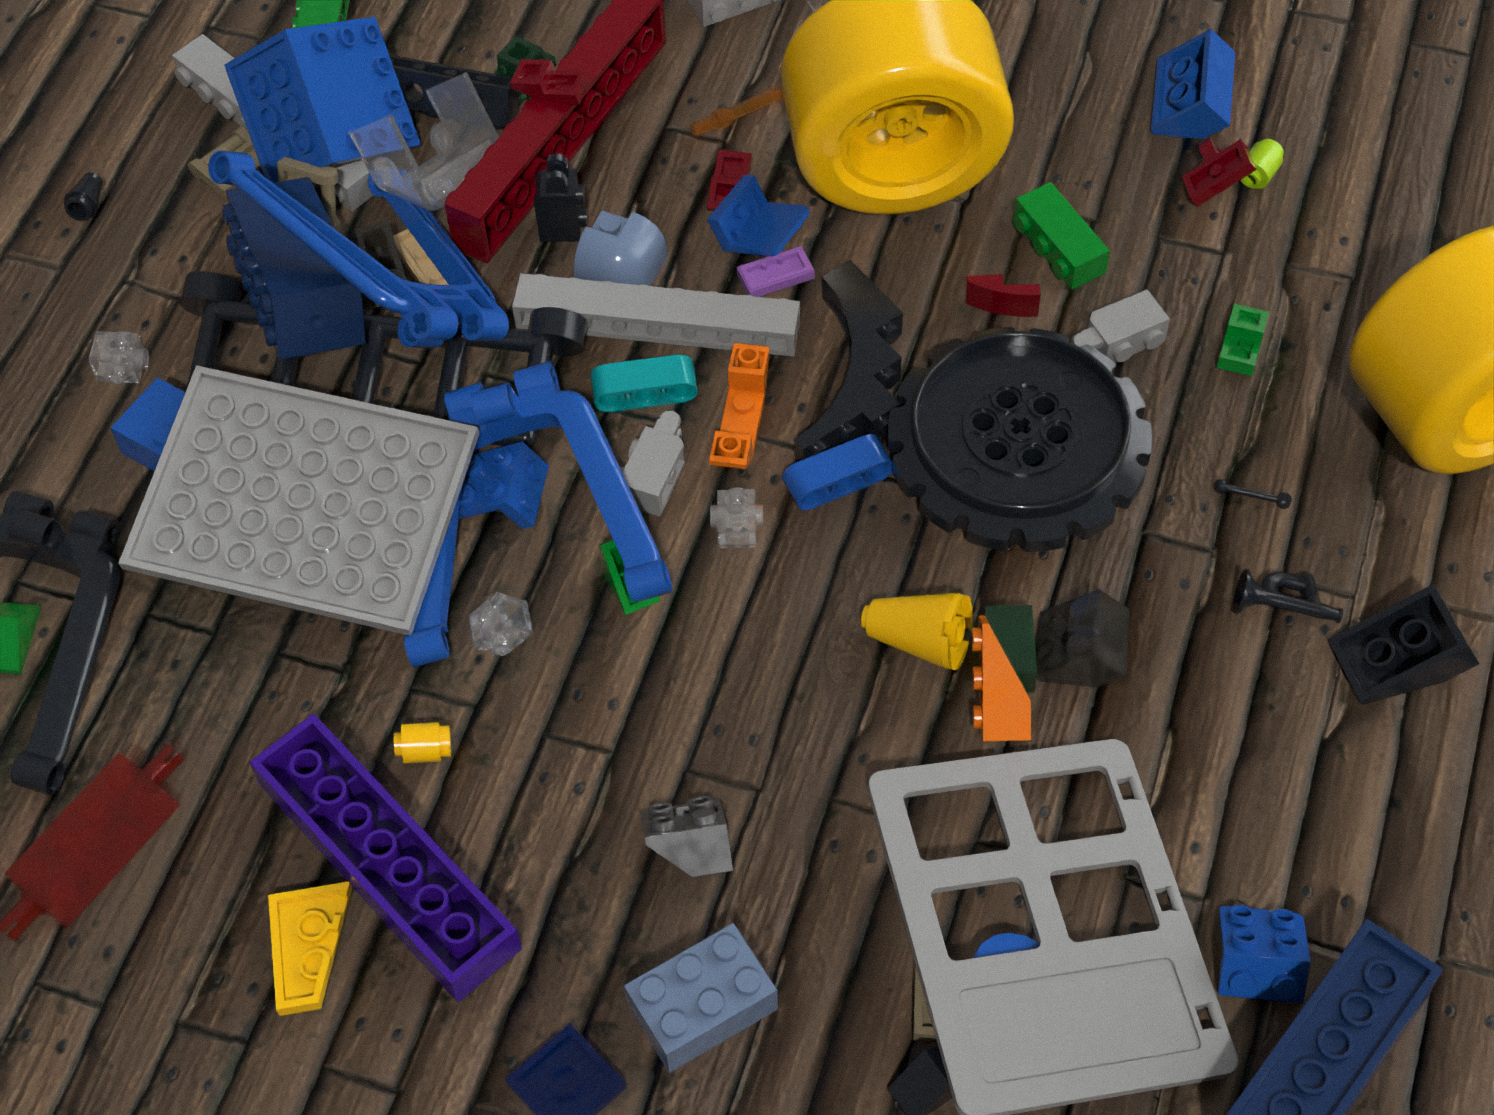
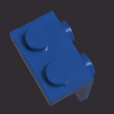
M743 175L707 220L723 251L776 256L784 249V246L796 231L801 228L810 212L805 205L767 202L755 175Z
M523 442L473 454L462 484L458 520L501 510L521 529L534 527L549 465Z
M1245 905L1220 907L1218 918L1222 954L1217 980L1218 995L1303 1004L1311 964L1303 916L1286 909L1273 911L1253 909Z

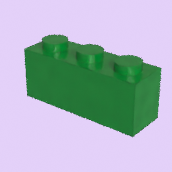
M1051 182L1016 198L1013 223L1016 229L1027 236L1032 242L1036 253L1048 261L1056 277L1060 280L1063 279L1071 290L1107 273L1110 250Z

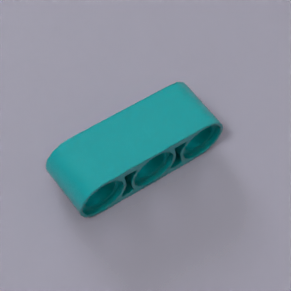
M670 355L603 364L594 368L590 374L594 406L603 412L684 403L694 399L698 394L694 363L692 358L686 355Z

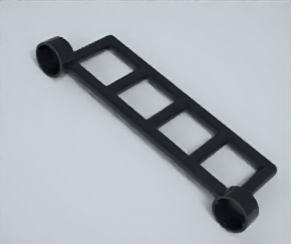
M195 271L188 273L185 277L180 305L186 311L202 317L187 387L196 365L213 369L223 321L258 324L256 309L251 308L250 302L240 301L241 285L224 275ZM537 308L530 314L528 331L508 329L507 335L500 341L468 340L463 336L460 324H458L454 337L443 342V344H446L434 413L430 417L449 420L444 394L461 387L468 346L529 353L527 367L550 361L551 355L574 356L580 354L583 351L587 327L586 319L578 313L562 308ZM363 314L366 344H362L352 395L353 400L373 404L386 338L399 339L397 334L398 324L402 319L399 317ZM276 356L271 382L293 386L299 356L280 360ZM538 430L515 435L489 445L507 446L523 442L530 448L536 442Z

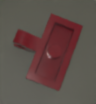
M1208 138L1198 145L1205 162L1183 175L1182 179L1191 201L1198 207L1257 169L1248 147L1241 139L1221 151L1219 147L1215 148L1212 139Z

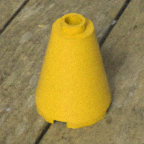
M947 593L873 599L870 605H866L863 609L861 626L866 628L868 637L943 669H959L968 650L969 641L963 639L965 628L972 629L973 611L971 598L967 595Z

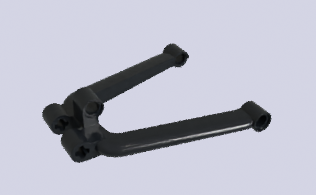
M14 491L8 496L3 513L0 516V557L30 560L80 577L78 589L30 741L26 749L16 757L10 772L11 782L17 786L51 796L58 791L64 778L65 766L63 761L71 742L118 589L120 571L117 562L110 554L119 538L120 523L118 520L80 510L71 522L68 535H65L59 522L53 519L54 504L51 500Z

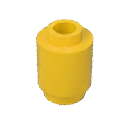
M440 722L401 724V732L394 733L395 756H402L403 764L441 762L442 757H451L450 725L440 726Z

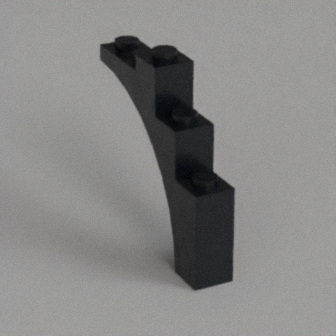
M851 260L822 276V299L836 315L847 337L851 356L850 366L845 383L831 407L812 427L795 439L796 462L854 440L860 434H874L878 438L888 436L890 410L900 407L898 400L888 390L894 387L901 379L902 357L890 345L902 335L903 312Z

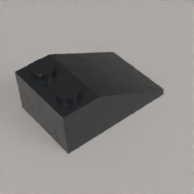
M1434 584L1328 639L1362 705L1446 682L1479 665L1476 656Z

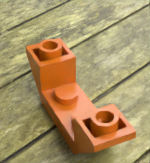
M742 343L733 344L728 368L729 390L720 431L715 430L709 465L747 469L753 461L765 402L770 347Z

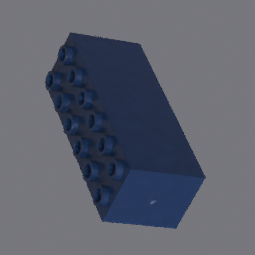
M309 177L273 183L333 227ZM238 188L226 190L227 204L222 205V213L225 225H229L231 234L226 235L227 249L229 255L233 256L237 274L240 273L243 289L248 291L251 308L256 309L259 327L264 329L266 344L268 347L274 346L279 360L366 344L361 291Z
M1366 919L1227 1115H1348L1422 1008L1443 968Z

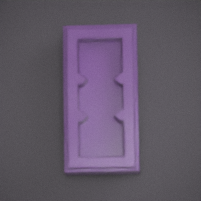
M802 246L781 252L776 256H768L738 266L737 276L747 295L760 297L815 279V270Z

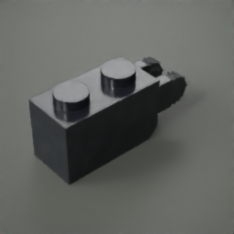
M557 153L547 157V170H541L535 175L536 194L534 196V208L540 242H579L582 227H588L587 207H581V205H585L584 184H578L577 170H569L567 157Z

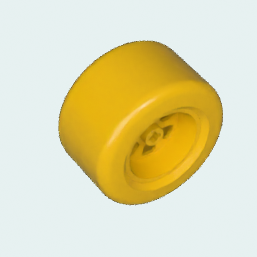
M829 0L800 25L786 47L781 66V86L797 164L803 177L813 190L840 207L867 214L890 215L910 213L940 205L960 196L982 181L998 164L1009 145L1014 124L1013 105L992 28L983 12L971 0Z
M1494 225L1476 230L1449 242L1406 271L1371 307L1358 327L1350 347L1349 370L1356 385L1413 461L1423 469L1437 474L1470 472L1494 464Z

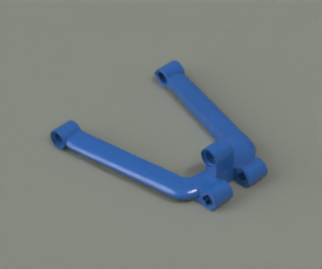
M216 151L210 157L208 171L213 182L216 184L235 185L369 299L385 309L399 313L402 319L399 321L397 334L400 342L405 347L437 348L445 340L454 337L458 329V323L460 324L463 336L468 340L500 341L507 335L509 329L507 315L496 304L493 293L413 190L414 179L409 170L379 166L373 173L369 174V190L374 196L384 197L449 285L416 283L399 278L356 244L265 178L259 171L255 170V163L251 155L239 152Z
M550 361L514 372V382L518 397L508 382L487 389L479 382L444 394L449 421L478 427L480 434L474 451L493 442L525 432L548 427L562 428L623 560L624 578L631 600L640 602L672 592V583L667 566L660 557L656 544L591 405L585 397L577 392L569 390L560 391L558 378ZM461 490L412 635L404 636L407 657L413 667L443 660L450 655L445 632H448L447 619Z

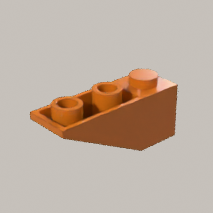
M979 616V627H972L973 651H979V666L972 667L973 690H979L980 705H973L972 707L973 729H980L983 741L1031 740V700L986 616Z

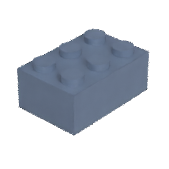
M734 923L624 985L629 1009L669 1073L778 1010V992Z

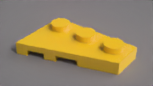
M350 881L268 895L276 1011L279 1016L322 1008L353 889Z

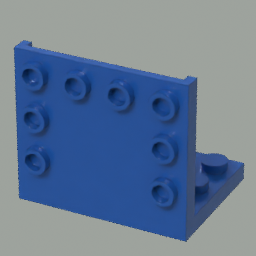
M376 17L285 29L224 64L264 177L272 183L278 182L277 162L284 156L318 167H331L336 164L410 150L421 145Z

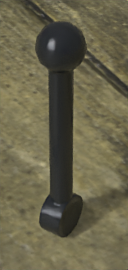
M1219 479L1214 483V490L1217 493L1223 494L1227 491L1275 502L1281 509L1289 508L1292 502V497L1288 493H1280L1277 496L1229 485L1223 479Z

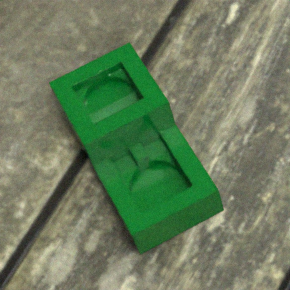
M1238 304L1233 305L1217 364L1218 369L1247 376L1253 375L1269 314L1268 311Z

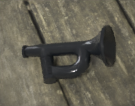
M1244 569L1239 577L1233 598V613L1235 614L1241 613L1250 606L1266 605L1319 619L1333 620L1336 623H1340L1343 617L1342 608L1336 609L1321 603L1314 577L1311 573H1305L1300 576L1286 572L1269 573L1263 578L1260 586L1252 577L1250 570ZM1276 587L1302 592L1304 599L1283 594Z

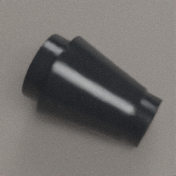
M92 172L85 173L65 195L64 209L71 218L78 221H86L96 214L103 185L99 175Z

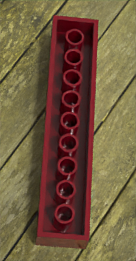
M612 0L607 9L596 17L594 24L587 33L579 37L572 51L560 60L556 69L587 71L590 83L580 105L555 103L535 97L527 100L517 117L505 126L502 135L493 145L488 146L484 156L477 165L468 170L464 180L457 189L448 194L444 207L451 239L462 253L486 264L491 261L533 209L534 196L536 194L535 175L541 170H547V157L556 153L567 157L569 164L666 44L663 0Z

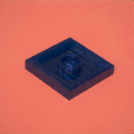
M568 1024L505 1078L509 1088L534 1115H596L627 1088L626 1082L571 1024Z

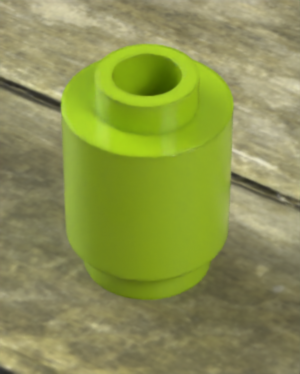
M1263 139L1255 143L1249 152L1257 170L1241 179L1245 186L1254 189L1265 188L1282 165L1283 148L1272 139Z

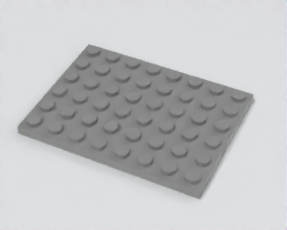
M196 365L122 552L119 565L122 569L404 635H412L480 434L478 427Z

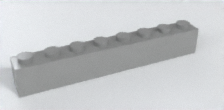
M201 34L172 55L176 66L175 75L183 86L193 88L204 102H211L226 119H233L239 126L247 129L224 64L235 58ZM366 158L331 166L338 170V182L335 184L336 204L341 203L353 212L374 196L368 187V177L377 166Z
M520 273L512 305L517 329L528 330L530 314L534 309L556 307L570 310L583 316L587 321L586 336L732 350L734 343L767 346L770 347L769 354L795 357L800 328V301L785 298L774 299L754 297L752 295L723 294L715 291L703 292L684 290L682 288L653 287L644 284L633 285L612 281L582 280L574 277H552L542 274Z

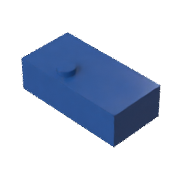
M157 377L111 427L121 453L155 471L186 392Z

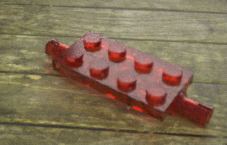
M164 744L162 749L143 769L137 768L119 752L15 861L4 875L21 890L19 894L21 899L0 920V931L2 933L14 921H17L18 923L6 935L9 939L16 942L39 915L45 916L48 914L65 928L77 918L180 806L161 787V784L184 762L183 757L177 752L168 763H164L165 759L174 751V748Z

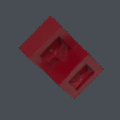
M521 59L509 84L512 89L531 97L555 103L580 105L590 79L587 71L555 70L552 60Z
M718 149L714 176L711 177L707 210L714 211L742 176L750 175L753 159L752 153Z
M1002 274L967 276L966 304L1000 315L1038 317L1041 296L1039 284L1004 285Z

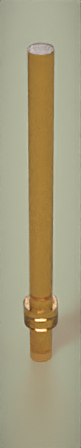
M777 86L732 107L727 108L723 106L712 111L711 116L690 125L691 133L694 137H697L715 128L721 130L731 126L733 120L783 99L782 86Z

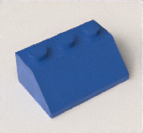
M1212 29L1157 58L1151 132L1155 135L1204 139L1230 126L1235 51Z

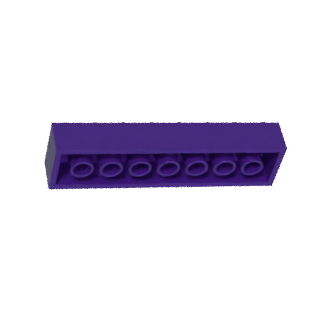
M314 713L249 762L259 785L345 880L351 882L355 891L457 1003L522 950L517 929Z

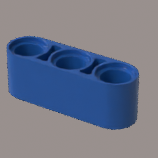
M868 434L792 464L784 471L782 480L800 510H810L886 479L893 472V462L878 437L874 434Z

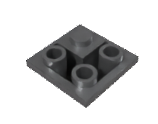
M699 796L690 799L687 804L675 806L667 802L656 803L649 806L648 810L640 811L646 846L690 876L696 877L733 871L727 825L719 798L712 799L709 796Z

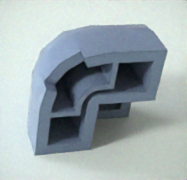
M601 211L592 228L586 226L580 237L574 259V278L651 286L667 259V246L664 236L655 224L633 211L628 219Z

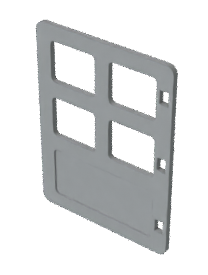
M1116 739L882 770L875 772L870 777L867 787L955 1108L960 1115H1011L1229 1077L1238 1065V1056L1132 755L1125 743ZM1092 771L1102 772L1106 777L1124 832L1048 844L1041 843L1037 838L1020 782ZM1129 782L1134 799L1123 800L1118 784ZM977 787L988 788L995 803L1008 849L931 861L923 860L918 852L904 798ZM1121 865H1133L1136 867L1157 929L1082 942L1072 941L1068 936L1050 877ZM1007 882L1019 884L1039 947L966 960H952L946 950L931 895ZM1167 891L1173 910L1162 911L1156 894ZM1207 1007L1214 1028L1203 1030L1196 1010Z

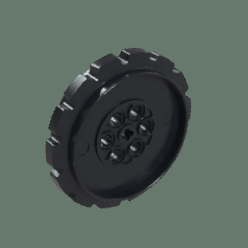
M1003 327L975 332V338L967 342L960 338L953 339L927 355V368L914 367L897 390L896 399L900 403V407L890 410L888 422V450L891 453H896L893 456L892 470L898 484L907 497H920L919 511L922 515L948 533H952L956 529L967 532L966 540L969 543L1000 551H1006L1010 544L1022 545L1025 552H1040L1065 547L1066 539L1069 535H1075L1081 540H1086L1113 524L1116 515L1115 507L1129 508L1144 483L1146 469L1143 466H1147L1150 461L1152 428L1149 421L1142 420L1145 402L1134 383L1128 377H1115L1116 364L1100 351L1087 344L1079 347L1069 342L1070 338L1068 336L1053 331L1032 328L1030 332L1015 331L1013 327Z

